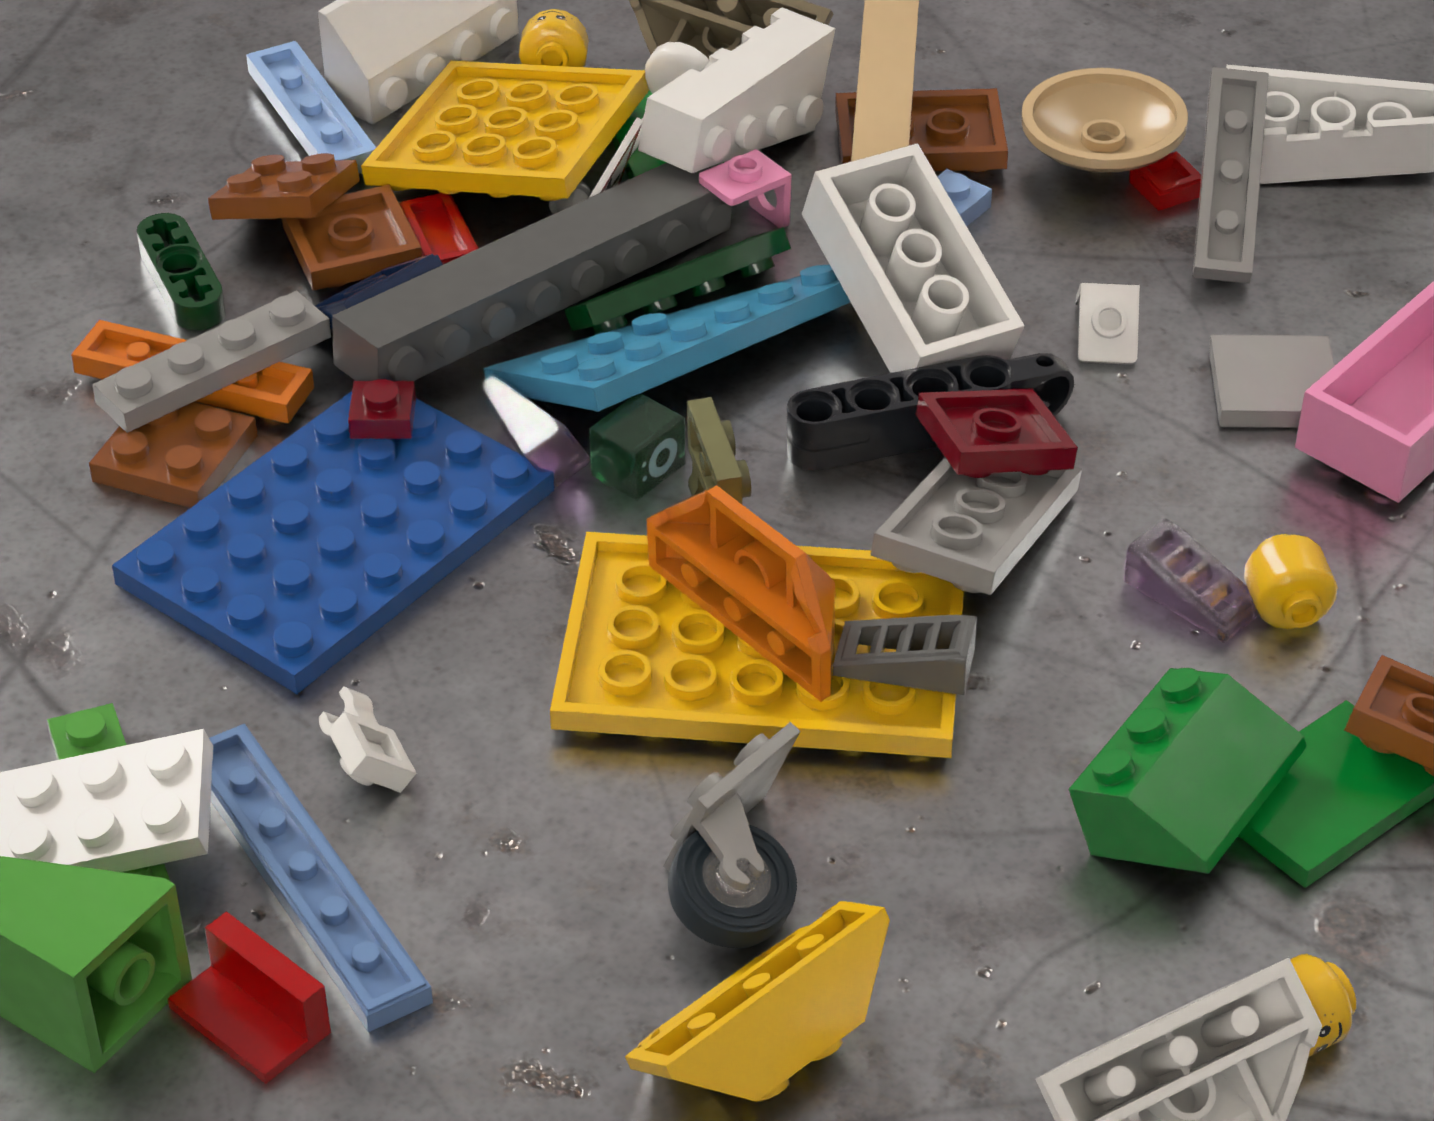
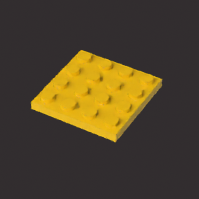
M450 61L363 162L361 169L364 183L370 186L390 185L394 191L415 188L437 190L442 194H456L459 192L488 193L491 197L496 198L521 195L536 196L544 201L568 199L648 93L649 89L645 78V70Z

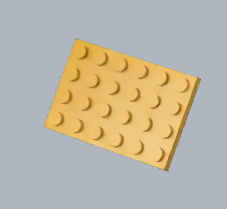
M586 532L550 707L551 729L749 743L761 733L770 739L791 722L800 730L792 747L952 758L956 694L832 676L831 695L820 702L802 686L785 675L773 663L756 652L754 648L739 636H736L710 613L688 598L686 594H683L668 582L662 575L654 571L649 566L647 536ZM797 546L835 582L833 663L845 621L963 614L964 591L956 588L949 581L922 572L910 573L896 568L892 562L870 556L871 550ZM859 644L856 654L869 653L871 646ZM885 648L884 652H896V650Z

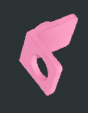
M755 149L746 154L735 156L729 161L699 173V183L726 204L735 206L748 200L751 208L778 228H785L790 224L792 174L759 150ZM774 189L777 198L776 208L767 201L764 195L765 192Z

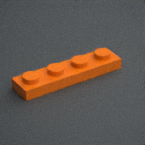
M99 320L71 354L74 373L104 379L125 367L133 366L170 349L175 344L187 340ZM279 361L200 398L196 402L289 424L314 389L313 372L310 368Z

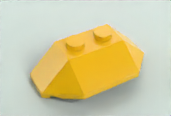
M847 901L838 902L822 913V917L815 922L799 928L758 955L651 1032L638 1044V1047L631 1050L625 1056L630 1069L754 1102L764 1101L780 1094L789 1085V1078L811 1061L823 1059L836 1052L843 1043L842 1038L865 1022L890 922L885 907Z

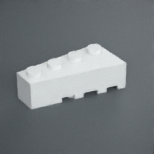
M1227 64L1226 68L1269 73L1260 184L1434 172V84Z

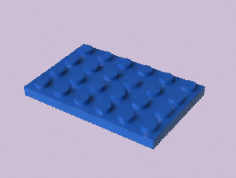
M351 391L112 565L114 581L116 585L295 694H298L555 491L554 472L417 398L412 439H350L348 418L352 396Z

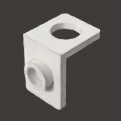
M1080 284L1076 294V305H1079L1078 360L1080 362L1104 364H1134L1136 362L1138 354L1140 285Z

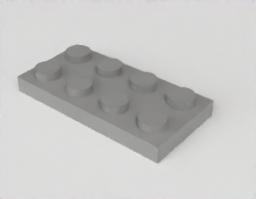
M944 458L876 530L873 536L870 556L892 562L896 568L905 572H922L949 581L962 591L972 593L983 592L991 595L1078 491L1082 469L1074 466V469L1050 470L1044 475L1004 472L992 473L985 478H972L963 474L957 475L948 460Z

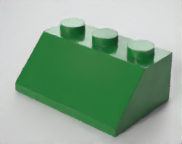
M1170 668L1068 789L1090 855L1210 873L1304 752L1307 745L1304 736L1229 674L1197 671L1193 668Z

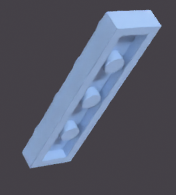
M296 41L246 54L249 74L307 154L311 156L329 153L334 155L335 160H356L358 172L362 173L361 165L376 147Z

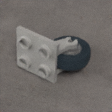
M791 722L770 739L763 733L753 738L734 760L736 767L726 776L722 777L717 771L707 776L694 789L687 800L693 807L692 810L671 831L670 836L676 842L664 864V867L669 871L668 893L670 902L676 915L685 927L699 938L711 944L726 948H746L757 945L767 940L781 928L793 908L797 891V877L792 860L776 839L765 831L748 824L746 814L765 798L800 733V730Z

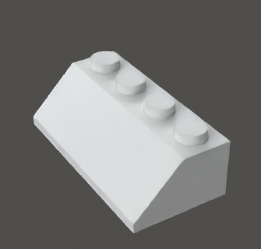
M336 0L318 11L325 80L352 115L371 125H374L422 95L450 61L474 62L519 34L517 0Z

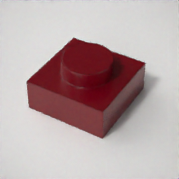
M387 379L354 381L348 418L350 439H412L416 404L415 382L391 381Z

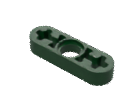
M172 213L154 214L143 219L137 226L140 255L174 321L180 327L189 330H204L219 324L225 316L222 286L186 220ZM163 241H167L170 246L164 247ZM175 269H192L184 273H169L170 271ZM197 294L198 302H195V300L189 296Z

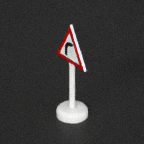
M682 42L662 44L655 49L645 65V78L648 89L653 94L691 68L701 72L709 59L695 47ZM644 117L642 119L636 118L589 198L620 184L629 158L639 146Z

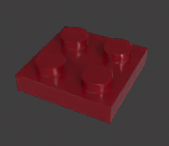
M1033 389L919 393L916 416L957 475L963 474L972 478H985L992 473L1004 472L1044 475L1050 470L1074 469L1078 447Z

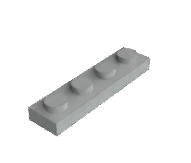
M1212 67L1207 105L1193 278L1250 283L1253 272L1269 73Z
M296 290L93 383L95 402L128 433L331 338L329 318Z

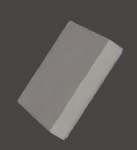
M1211 334L1209 356L1219 426L1298 428L1305 391L1334 367L1329 336Z

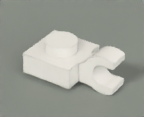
M343 686L339 693L345 703L344 712L340 717L324 711L319 716L321 730L331 736L341 756V767L352 779L362 785L370 786L375 783L401 793L417 773L394 730L378 724L373 713L372 701L367 695Z

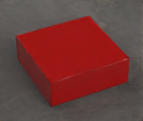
M1175 151L1153 164L1130 170L1129 182L1160 211L1199 198L1201 174L1183 156Z

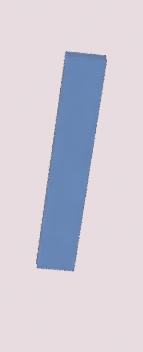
M245 723L210 737L209 739L213 744L212 804L368 1033L432 1004L430 984Z

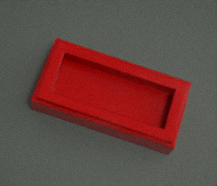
M439 193L399 202L421 246L422 257L429 254L438 255L444 265L478 249L451 194Z

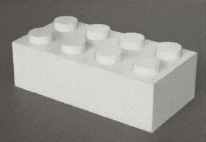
M918 143L814 173L802 216L890 373L983 355L997 356L1004 360L1011 358L1024 329V324Z

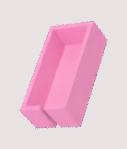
M1434 281L1305 391L1295 448L1398 503L1434 471Z

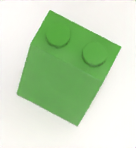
M0 856V1017L95 1073L168 1004L167 998L192 980L176 885L161 877Z

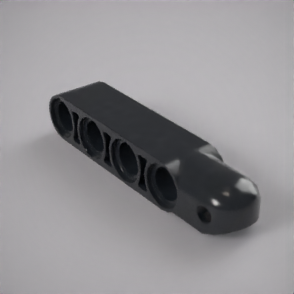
M1038 353L1007 360L997 356L983 355L806 389L794 394L787 403V457L793 465L801 469L814 471L938 447L916 416L919 393L1033 389L1042 401L1050 404L1047 408L1053 416H1056L1064 408L1072 395L1075 385L1074 376L1065 362L1051 353Z

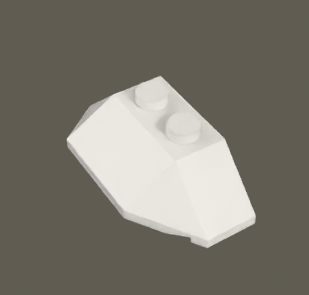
M1286 958L1081 1054L1037 1077L1035 1080L1055 1121H1286L1302 1081L1310 1049L1315 1047L1322 1024L1290 958Z

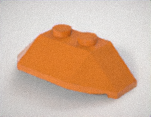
M717 485L659 511L646 519L649 566L654 571L662 575L668 582L683 594H686L688 598L710 613L736 636H739L754 648L756 652L773 663L795 683H798L820 702L831 695L836 589L835 582L803 550Z

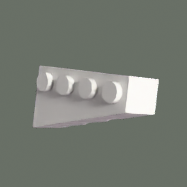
M783 7L771 14V25L765 29L753 26L742 34L741 45L732 51L721 48L711 54L709 61L701 72L691 68L647 97L638 150L690 173H694L729 161L735 156L746 154L755 149L760 150L814 131L823 113L824 105L821 97L836 28Z

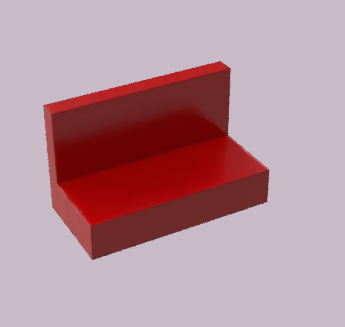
M226 911L205 927L211 966L167 998L171 1010L258 1079L267 1084L331 1033L325 986Z

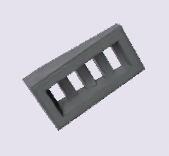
M939 615L845 621L833 663L832 676L964 695L975 651L977 617L968 615ZM859 644L871 646L869 653L856 654ZM884 649H894L896 652H884Z

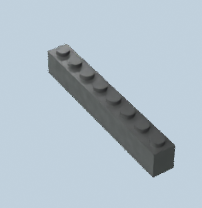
M664 163L332 315L334 365L355 381H373L377 379L414 381L729 230L731 227L732 206L726 204L699 183V173L711 167L690 173L669 163Z

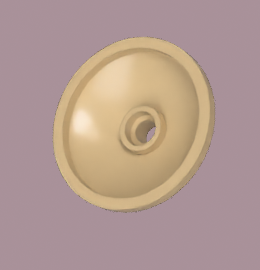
M1086 68L1053 76L1032 89L1026 96L1022 106L1023 131L1037 149L1063 165L1092 172H1123L1153 164L1167 156L1180 145L1186 135L1188 125L1186 105L1179 94L1172 88L1150 76L1115 68Z

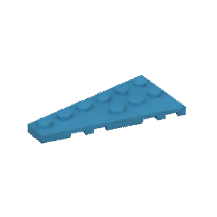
M816 265L802 270L798 277L765 285L667 315L663 313L643 315L635 318L630 326L597 334L483 369L489 391L601 411L850 303V300L831 266Z

